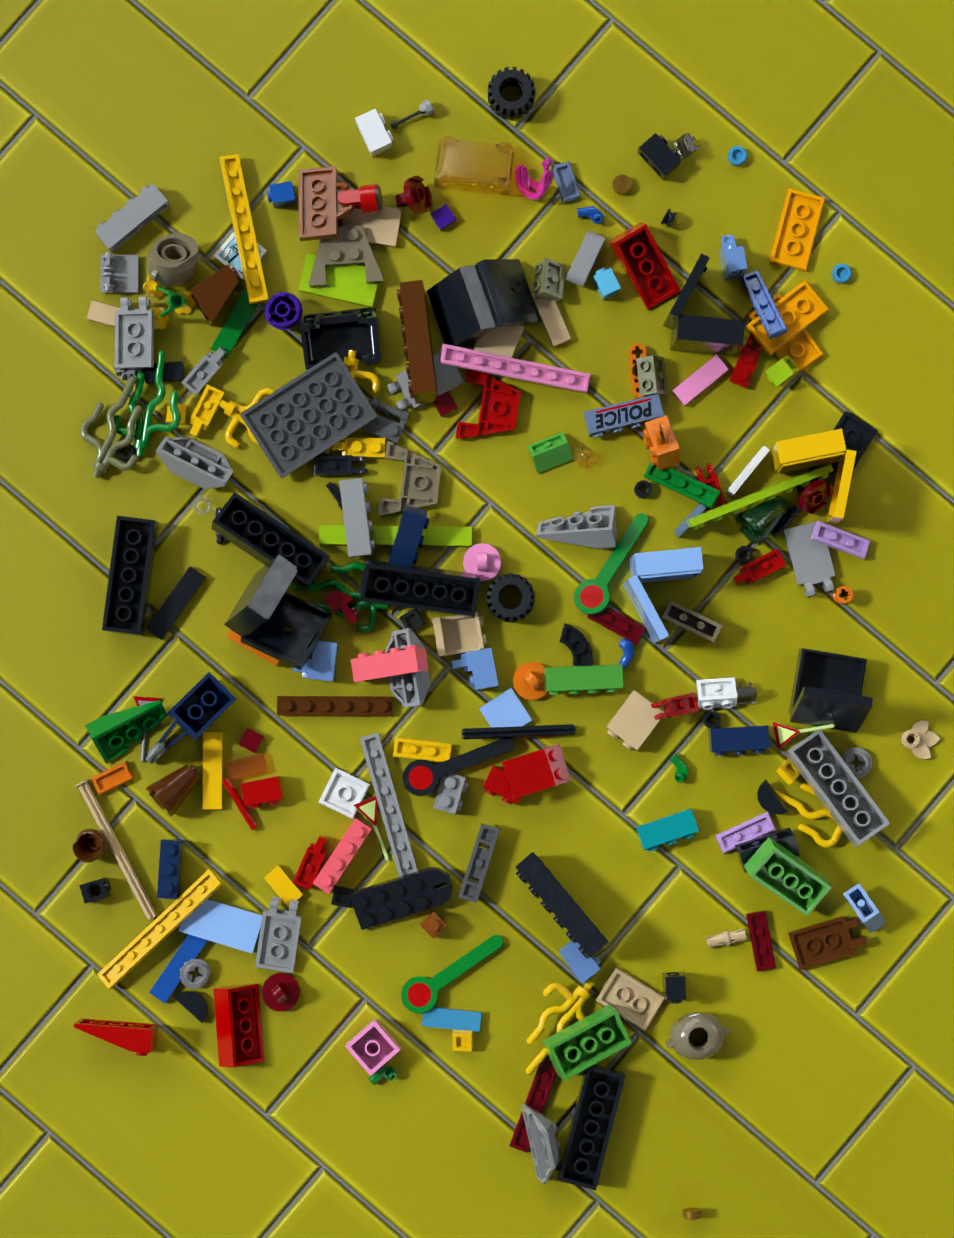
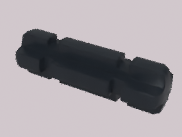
M792 505L788 512H785L775 523L776 525L772 526L769 530L770 534L777 537L781 530H784L794 519L793 517L799 514L800 509Z

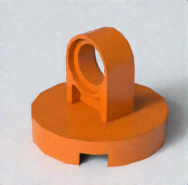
M528 662L518 667L513 676V686L518 695L524 699L535 700L547 693V691H544L543 665L536 662Z

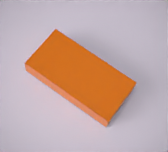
M127 761L91 777L98 795L134 779Z

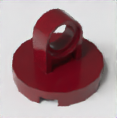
M420 176L407 178L403 187L404 193L395 196L397 207L409 206L412 212L417 215L429 211L428 207L432 206V196L429 187H425L422 183L424 181L423 178Z
M824 479L815 482L811 480V484L806 489L800 488V484L797 485V492L800 495L798 503L800 509L804 513L809 512L810 514L820 511L827 505L825 501L828 496L832 497L833 486Z
M277 972L271 975L262 987L264 1003L275 1011L291 1009L300 997L298 981L287 973Z

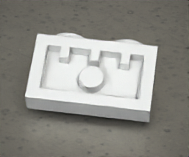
M735 677L696 680L699 709L711 710L721 707L729 709L736 706L738 697Z

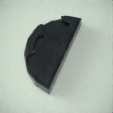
M765 779L757 792L761 807L772 814L788 812L789 808Z
M184 991L173 997L201 1023L204 1022L207 1017L208 1008L207 1002L201 994L196 991Z

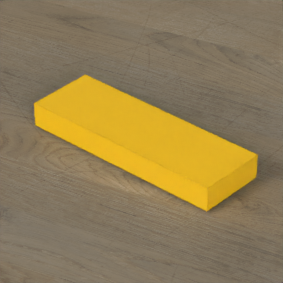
M395 737L393 757L443 762L451 759L452 744Z

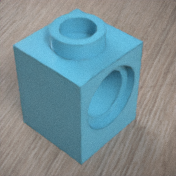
M602 268L595 272L596 275H594L593 281L602 300L620 292V285L611 268L607 270Z

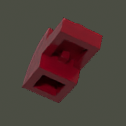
M335 591L323 597L334 613L341 610L350 624L359 621L357 616L360 614L353 605L351 607L349 605L355 600L351 595Z

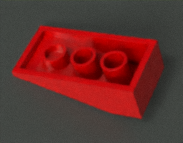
M640 222L608 241L617 260L647 310L680 291L645 223Z
M84 1018L74 1023V1028L130 1052H136L138 1056H147L148 1053H151L156 1048L158 1024Z

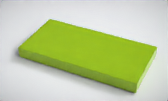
M307 253L298 291L373 308L378 283H366L365 266L356 264L327 266V286L309 287L316 255Z

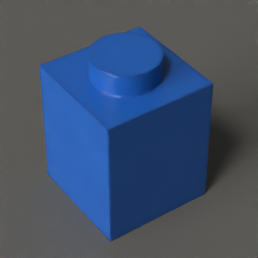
M292 181L269 185L270 191L267 192L268 201L273 203L274 208L297 204Z

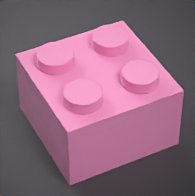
M376 1017L345 1045L370 1076L399 1052L401 1048Z

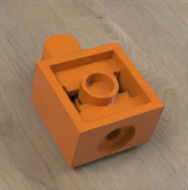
M667 415L645 422L643 441L646 449L650 450L651 455L649 456L652 465H656L658 471L680 464V448Z

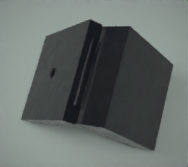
M701 253L663 326L672 329L670 350L734 357L743 346L745 323L742 320L680 315L702 272L705 273L708 268L706 264L710 257Z
M484 259L475 265L460 267L427 290L444 343L447 345L465 348L496 327L535 325L541 322L519 259Z
M278 554L254 575L224 625L241 636V643L296 669L302 670L331 621L332 613L285 592L297 573V567ZM289 627L290 631L285 632L283 631V628Z
M805 648L799 649L789 713H791L790 722L811 726L834 724L835 727L829 729L857 733L871 710L873 698L861 696L867 659Z

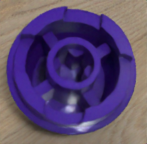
M281 292L273 295L265 307V316L268 323L279 330H287L294 327L302 317V304L291 293Z

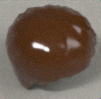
M90 828L79 833L72 849L80 861L89 863L103 858L108 848V842L103 833Z

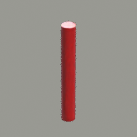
M227 777L222 780L250 829L254 830L257 828L258 825L247 807L244 806V802L230 779Z

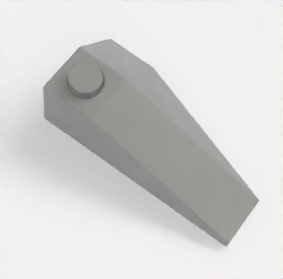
M615 505L595 506L585 513L580 514L577 511L573 513V516L567 518L559 516L538 522L536 536L541 539L592 548L616 547Z

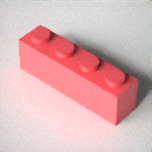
M417 644L406 646V650L402 651L401 647L391 648L390 653L380 650L374 651L373 656H369V653L358 654V658L351 659L354 682L429 671L425 647L418 648Z
M355 818L313 884L329 894L372 830V827Z

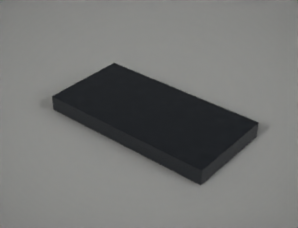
M844 411L833 430L842 429L846 450L857 451L854 470L878 430ZM838 462L829 463L834 471L828 473L829 477L824 478L833 488ZM823 465L810 467L808 471L813 470V469L818 468V467L823 466Z

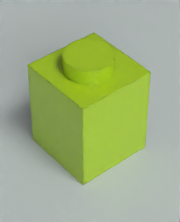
M787 355L765 373L768 375V380L778 387L798 372L799 368Z

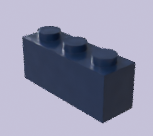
M405 505L389 556V562L407 565L416 564L419 553H416L417 547H421L424 536L421 534L423 529L427 530L430 518H427V511Z
M768 725L708 729L710 752H715V756L727 755L726 751H734V754H746V750H753V753H765V749H770Z
M161 839L157 898L178 899L180 897L183 840Z

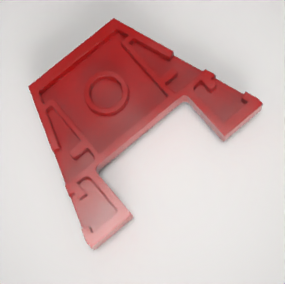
M467 369L465 383L484 387L478 424L458 421L455 439L459 440L514 431L521 392L485 373Z

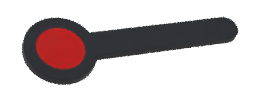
M503 738L436 765L427 760H415L405 768L403 784L415 796L429 795L437 788L440 778L509 752L514 748V741L511 738Z

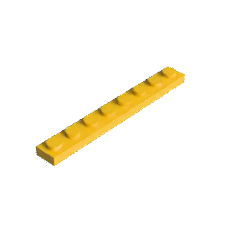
M239 154L220 156L219 161L249 304L268 302L269 299Z
M208 869L97 974L108 989H112L223 885L211 869Z

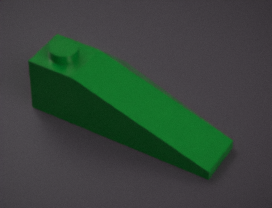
M159 700L102 716L85 726L107 764L123 756L128 751L127 748L134 742L138 743L141 740V736L147 730H152L168 714Z

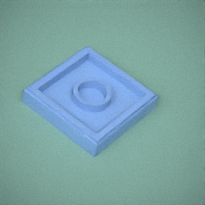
M512 688L479 708L490 727L524 726L532 720Z

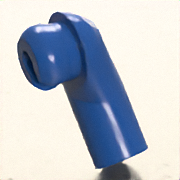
M594 206L577 208L578 218L588 217L596 224H601L604 220L602 212Z
M621 639L619 647L622 648L624 655L618 664L627 668L635 652L630 640Z

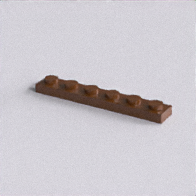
M277 696V715L393 716V697Z

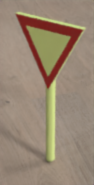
M773 721L778 750L799 733L833 728L835 725L828 724L797 730Z
M374 796L353 806L372 823L385 859L389 861L388 853L376 825L378 801L377 797Z

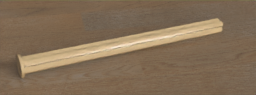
M86 779L75 785V788H79L104 837H106L108 845L146 918L151 920L157 916V913L88 784L89 779Z

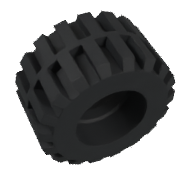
M505 67L503 72L500 69L497 71V75L494 74L488 84V103L492 111L495 110L497 116L501 114L503 119L510 117V120H514V117L522 118V114L526 115L529 113V109H532L535 100L534 81L530 79L528 73L524 74L523 69L517 71V67H513V70ZM514 85L521 89L523 95L519 100L509 102L501 97L500 91L506 86Z
M509 573L500 575L490 584L487 591L488 608L497 619L505 622H517L524 619L532 610L535 602V593L531 583L519 574ZM506 587H515L522 594V602L515 609H507L500 603L499 595Z

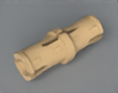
M744 928L729 932L726 930L720 934L706 936L708 948L722 945L730 946L731 943L747 941Z

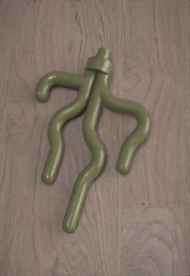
M134 376L129 378L119 400L107 412L109 433L103 444L88 433L89 426L99 418L104 408L103 403H97L92 415L85 419L81 425L80 433L82 438L97 449V458L92 465L95 468L92 476L99 478L102 472L106 473L110 464L120 470L127 471L132 469L138 461V457L132 455L127 463H123L114 458L117 450L128 446L133 441L135 424L142 411L140 405L134 408L129 418L125 439L112 444L117 432L114 416L125 405L136 383Z

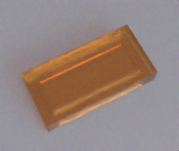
M263 753L225 762L230 781L268 771Z

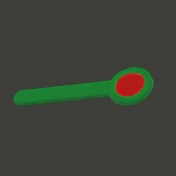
M640 513L636 515L597 577L583 581L576 588L574 602L582 613L596 615L604 611L608 606L610 591L607 586L646 528L649 519L645 514Z
M491 936L431 979L418 976L408 980L401 992L404 1006L416 1014L430 1011L437 1002L440 989L502 947L503 939L501 936Z

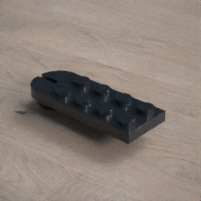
M429 867L350 892L349 897L360 927L364 930L443 905L451 897L452 879L450 880V874L443 869ZM447 882V883H446L445 885H443V886H436V885H438V884H442V883Z

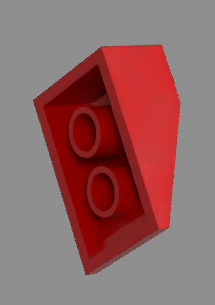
M560 744L502 762L513 799L571 781Z

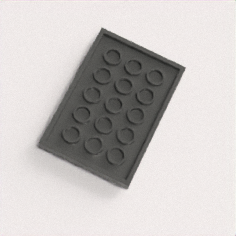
M337 352L240 413V416L281 479L378 417Z

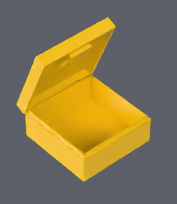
M842 429L777 441L771 449L775 472L777 471L778 474L838 462L834 491L827 515V524L837 525L844 519L857 451L846 450Z

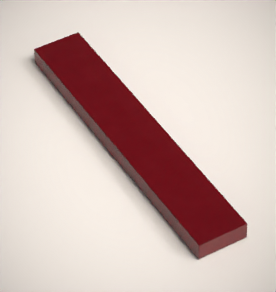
M548 1055L538 1066L524 1103L541 1114L557 1074ZM521 1112L509 1146L528 1153L530 1144L523 1113Z

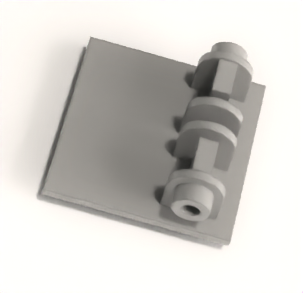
M110 252L101 255L100 293H139V255H113Z

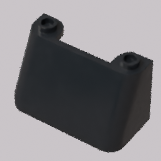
M375 308L307 314L301 317L300 333L306 370L335 352L338 353L343 361L344 357H348L349 350L356 351L355 359H363V362H367L368 365H375L382 361Z

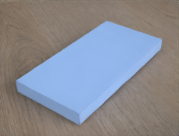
M207 899L180 924L179 932L253 954L261 929L262 915Z

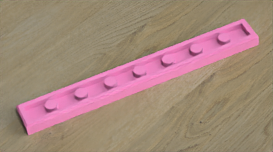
M442 344L439 360L440 364L582 393L588 392L591 376L588 373Z

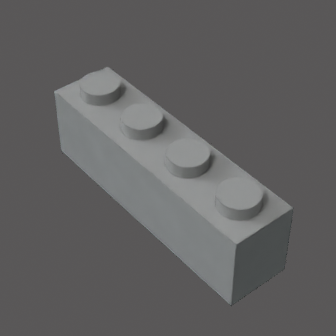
M154 184L145 186L140 191L141 194L136 198L132 197L129 199L124 208L116 210L111 215L112 218L107 222H101L97 226L96 235L111 253L170 206L168 200Z
M362 478L341 480L339 485L348 557L372 556V551H375L374 539L370 540V532H373L372 520L368 521L367 513H371L370 503L365 500V494H368L367 482L363 483Z

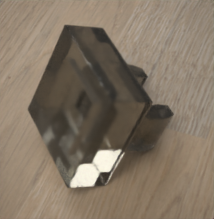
M690 133L682 135L674 142L676 150L681 157L680 159L689 157L699 149V146H695L693 142L696 138L691 136Z
M748 682V688H742L741 683H738L736 705L756 704V687H752V683Z

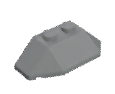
M165 437L156 449L157 455L171 473L203 489L224 487L233 474V470L230 468L224 454L190 437Z
M410 628L392 631L385 653H390L391 648L401 647L402 651L406 650V646L417 644L418 648H424V645ZM428 671L389 677L390 690L405 708L423 705L430 686Z
M522 1104L521 1108L536 1176L542 1184H545L560 1161L559 1152H561V1146L555 1136L557 1127L545 1115L526 1104Z

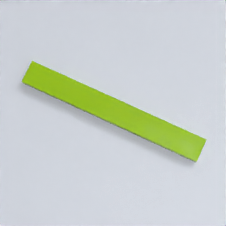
M319 525V545H347L345 525ZM372 526L373 532H370V540L374 539L375 545L393 546L399 526ZM428 526L427 530L423 529L421 534L424 536L422 546H472V527Z

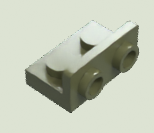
M548 258L536 264L534 268L535 279L532 287L534 291L533 298L538 299L541 296H545L556 301H560L563 298L564 264Z
M651 355L637 358L640 396L668 395L664 357Z

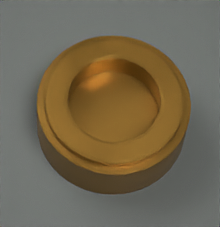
M621 174L614 178L612 188L615 193L624 195L630 191L632 183L628 176Z
M685 1208L683 1209V1218L688 1220L702 1218V1209Z

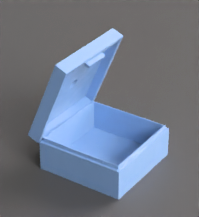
M701 547L635 553L629 559L631 578L623 584V587L654 643L668 637L669 634L641 583L695 578L703 570Z

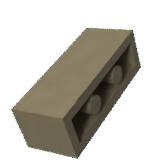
M671 600L668 601L660 619L710 643L715 642L722 627L721 624Z

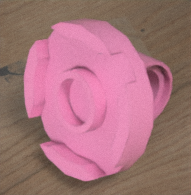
M475 544L464 555V570L466 573L478 574L481 579L480 582L489 581L500 571V555L489 544Z

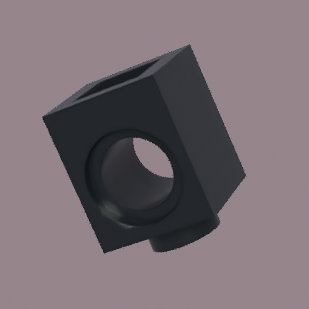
M105 878L79 885L85 904L110 896L109 892H112L110 882L106 881ZM94 885L100 886V895L93 893L92 888Z

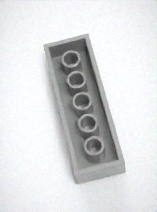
M821 730L815 731L788 750L786 753L788 758L855 848L890 824Z

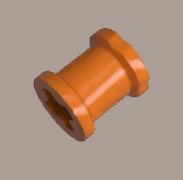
M841 586L835 589L833 593L834 601L839 604L848 603L853 597L852 590L847 586ZM841 590L843 593L846 592L847 596H845L844 598L839 597V594H841Z

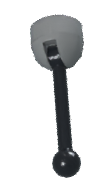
M429 100L423 101L419 106V110L397 122H391V128L396 129L398 125L419 114L423 116L434 114L435 112Z

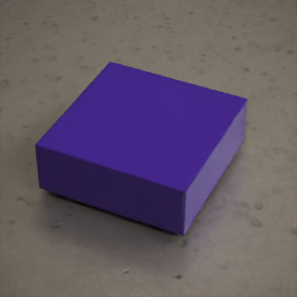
M447 204L430 213L440 231L456 221Z

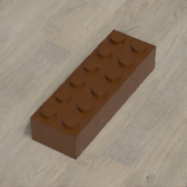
M423 280L401 282L400 289H397V297L400 307L402 306V308H399L402 325H405L401 326L404 343H407L403 347L406 361H409V363H406L408 379L411 380V382H408L409 394L411 398L415 399L416 404L439 401Z

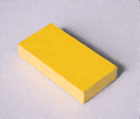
M279 865L264 877L288 907L291 899L298 900L303 895Z

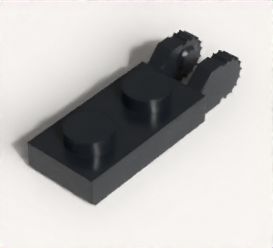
M352 455L317 456L314 458V476L366 474L368 469L352 468V462L364 463L367 462V457H352Z

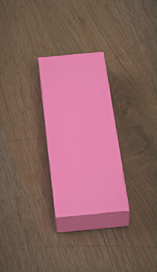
M716 355L672 392L685 406L729 369Z

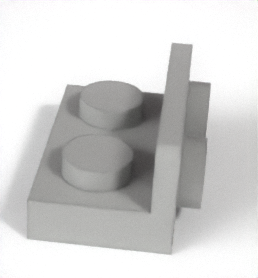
M453 773L442 777L433 808L454 815L456 811L460 812L463 803L462 800H459L461 792L465 793L468 782L465 781L466 777Z

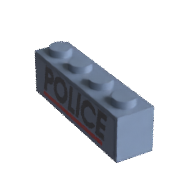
M659 394L585 411L583 416L588 436L593 435L594 438L604 436L605 432L612 431V434L622 432L623 428L626 427L631 429L642 427V423L663 417L664 414Z

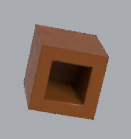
M435 910L420 923V926L433 939L448 925Z

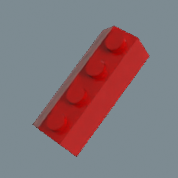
M258 984L214 988L219 1067L235 1068L263 1062L264 1054Z

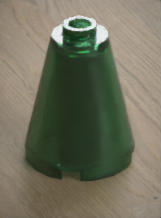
M776 495L774 499L763 501L739 513L735 517L736 524L740 522L742 526L740 529L741 533L751 543L756 544L758 542L760 546L788 511L789 503L785 497Z

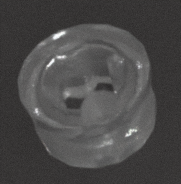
M198 497L193 503L194 510L202 515L207 514L211 510V502L205 497ZM205 501L207 508H203V511H200V507L197 505L199 502Z

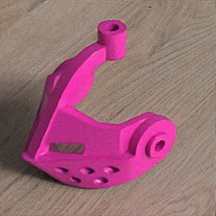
M546 158L542 162L544 173L541 183L532 180L528 175L527 168L523 165H518L515 168L516 186L526 198L539 201L549 188L553 180V173L549 171V166L552 164L550 158ZM530 187H532L536 193H533L530 190Z

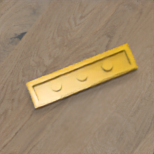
M203 732L202 809H223V732Z

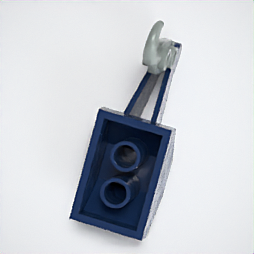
M208 672L168 711L167 714L174 722L162 738L148 751L145 756L146 761L152 764L186 734L195 741L225 712L236 698ZM179 725L184 732L164 748L165 744L163 742Z

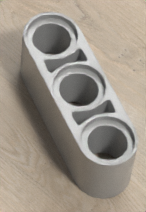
M590 230L587 231L565 280L581 287L584 286L604 244L605 237Z

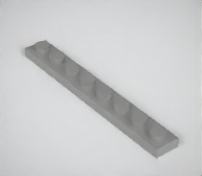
M379 733L361 737V745L399 877L416 872L418 869Z

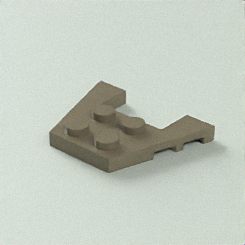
M362 226L338 227V238L320 239L309 287L327 286V266L365 264L366 283L384 282Z
M387 441L385 459L404 461L405 463L400 499L380 498L378 515L402 512L405 505L415 508L437 505L442 466Z

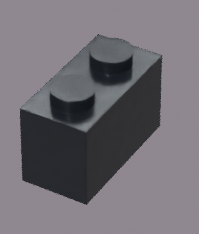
M655 133L638 148L637 153L664 180L680 165L681 157L676 150H671L667 146L668 142L663 136H658Z
M682 972L662 973L663 996L672 1004L682 1003V1000H686L685 975Z

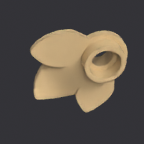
M928 721L914 723L911 730L905 731L901 736L903 746L911 749L914 756L921 759L931 758L928 747L935 745L940 740L938 735L928 731ZM909 736L914 738L912 743H909L907 740Z

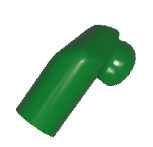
M675 754L670 759L676 766L674 778L676 782L682 783L687 779L688 765Z
M382 1066L368 1079L373 1085H376L382 1078L393 1081L397 1078V1070L390 1066Z

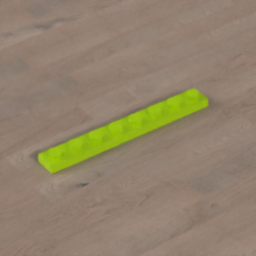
M825 464L686 520L688 527H694L695 529L706 526L705 522L712 520V522L723 519L724 514L730 513V515L741 512L740 508L744 506L751 508L758 505L759 500L765 498V501L776 498V494L779 492L786 494L794 491L793 487L799 484L800 487L809 485L814 478H818V480L829 477L828 473L834 470L831 464Z

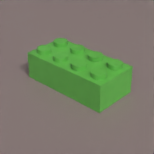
M770 837L767 838L744 865L751 878L806 916L809 915L832 888L824 875Z
M611 1005L601 1008L542 1041L557 1075L564 1081L632 1044L617 1010Z

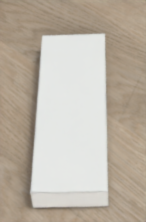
M763 446L728 488L727 493L730 496L736 493L770 451L766 446Z

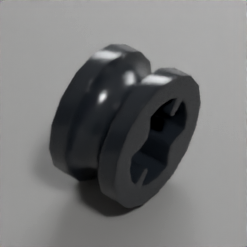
M668 209L661 224H666L669 228L677 212L672 213L671 209Z
M131 444L126 446L129 450L131 449L127 457H125V454H122L125 447L117 450L118 456L121 459L129 461L132 455H136V450Z
M644 480L639 481L634 487L635 495L641 499L647 498L652 491L651 484ZM640 485H644L645 488H648V492L646 491L645 494H642L641 491H638V488L641 487Z
M748 546L739 547L735 553L736 560L742 564L748 563L753 556V552ZM747 550L749 558L740 559L739 555L741 554L739 551L745 552Z
M713 711L707 712L703 717L704 725L707 728H717L721 723L720 715ZM711 714L714 718H717V722H714L715 725L713 726L707 722V718H710L709 715Z

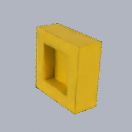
M168 403L166 423H171L173 415L170 410V403ZM178 404L181 415L180 424L186 425L187 405Z
M789 758L776 770L788 785L792 784L800 775V772Z
M453 1030V1051L472 1052L473 1031Z

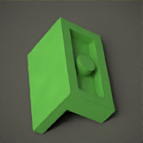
M563 432L527 446L538 473L573 460L568 441Z

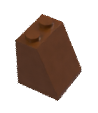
M229 265L189 289V294L210 326L215 323L239 284L240 276L234 267L230 268Z

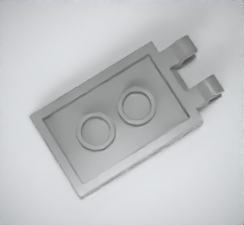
M128 297L120 298L121 311H115L116 369L154 368V311L149 310L150 299H147V297H139V309H131L132 300Z
M441 352L433 355L438 396L465 383L457 367L439 363ZM406 370L396 375L398 381L387 385L390 394L401 389L405 398L396 402L400 410L410 405L415 410L426 404H416L415 399L411 398L408 389V382H411V380L408 379Z
M816 522L783 530L797 586L803 584L806 597L815 595L813 584L820 582L823 584L824 592L834 590L830 577L836 576L828 546L811 540Z
M272 896L269 910L264 909L255 967L293 973L302 915H296L299 900L291 899L289 910L278 909L280 897Z

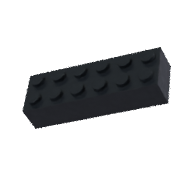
M235 492L212 521V530L264 565L268 564L278 554L295 565L297 573L291 583L306 593L328 564L330 558L328 554Z
M117 516L102 624L103 631L144 636L159 523L156 520Z
M364 559L358 597L363 602L475 616L481 579L478 574Z
M534 852L515 866L518 870L516 875L525 884L527 882L530 884L528 889L537 899L540 897L543 900L541 905L545 910L555 914L553 918L562 929L565 927L568 930L565 934L574 944L576 942L579 943L580 947L578 949L585 958L588 959L590 957L594 960L611 946L609 941Z
M595 1064L584 1070L557 1175L558 1181L592 1190L597 1189L625 1080L624 1072Z

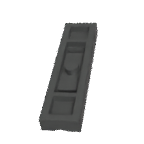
M481 823L458 896L459 898L477 903L500 831L499 828Z

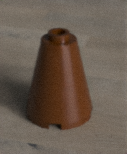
M186 764L149 785L146 791L150 792L149 795L162 809L165 808L168 811L167 814L172 817L200 779L198 777L200 772L193 765L189 767Z

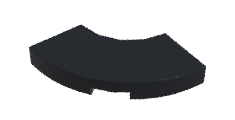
M564 623L559 642L565 644L571 650L573 665L591 666L593 664V657L588 641L579 630Z

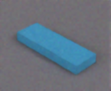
M433 1007L430 1011L423 1013L422 1026L474 1032L480 1031L481 1012Z

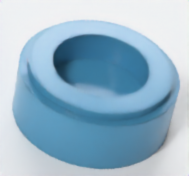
M740 146L732 147L727 155L728 162L733 166L743 165L747 159L746 150Z
M846 264L836 265L832 270V279L838 284L846 283L851 278L852 272L850 267Z

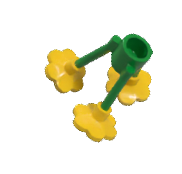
M151 276L147 278V282L143 285V289L147 291L146 294L150 298H160L163 293L168 295V309L164 310L161 307L149 309L154 311V329H165L166 323L169 321L167 314L174 309L177 314H189L195 305L189 292L173 293L172 290H167L166 287L154 282Z

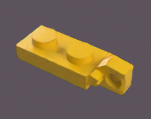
M207 384L191 416L190 424L193 425L189 432L191 436L198 438L201 430L206 431L225 392Z
M347 437L343 439V442H338L332 446V450L340 451L342 455H352V457L385 458L386 438Z

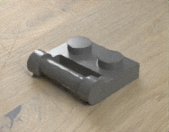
M374 398L371 407L375 413L379 409L400 417V423L377 415L378 417L363 426L362 430L398 444L410 411L397 409Z

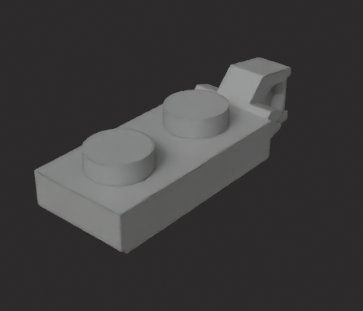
M219 347L214 354L210 351L181 383L196 396L221 368L223 362L220 359L226 354V351L222 347Z

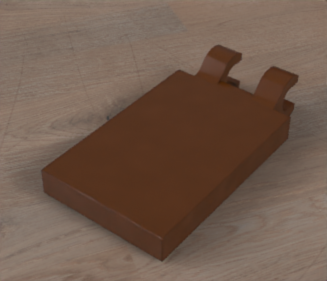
M840 916L788 932L799 969L803 970L856 954L854 948L867 944L864 935L853 938L851 928L861 926L859 918L854 917L845 921L844 916Z

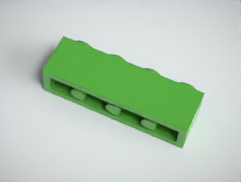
M620 664L543 667L544 691H549V695H559L561 691H568V694H579L580 690H587V693H599V689H606V692H618V688H623V667Z

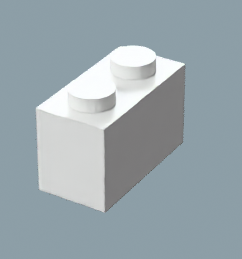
M376 108L355 118L356 125L372 157L392 148L391 141L394 140L390 130H385L383 125L386 124L382 113H377Z

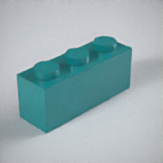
M690 808L635 827L642 848L644 850L648 849V852L659 849L658 845L666 843V845L674 844L677 842V838L683 836L685 839L696 836L695 832L699 831Z

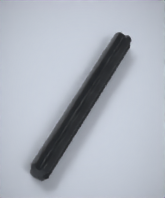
M573 724L462 729L461 735L464 740L575 735L576 728Z

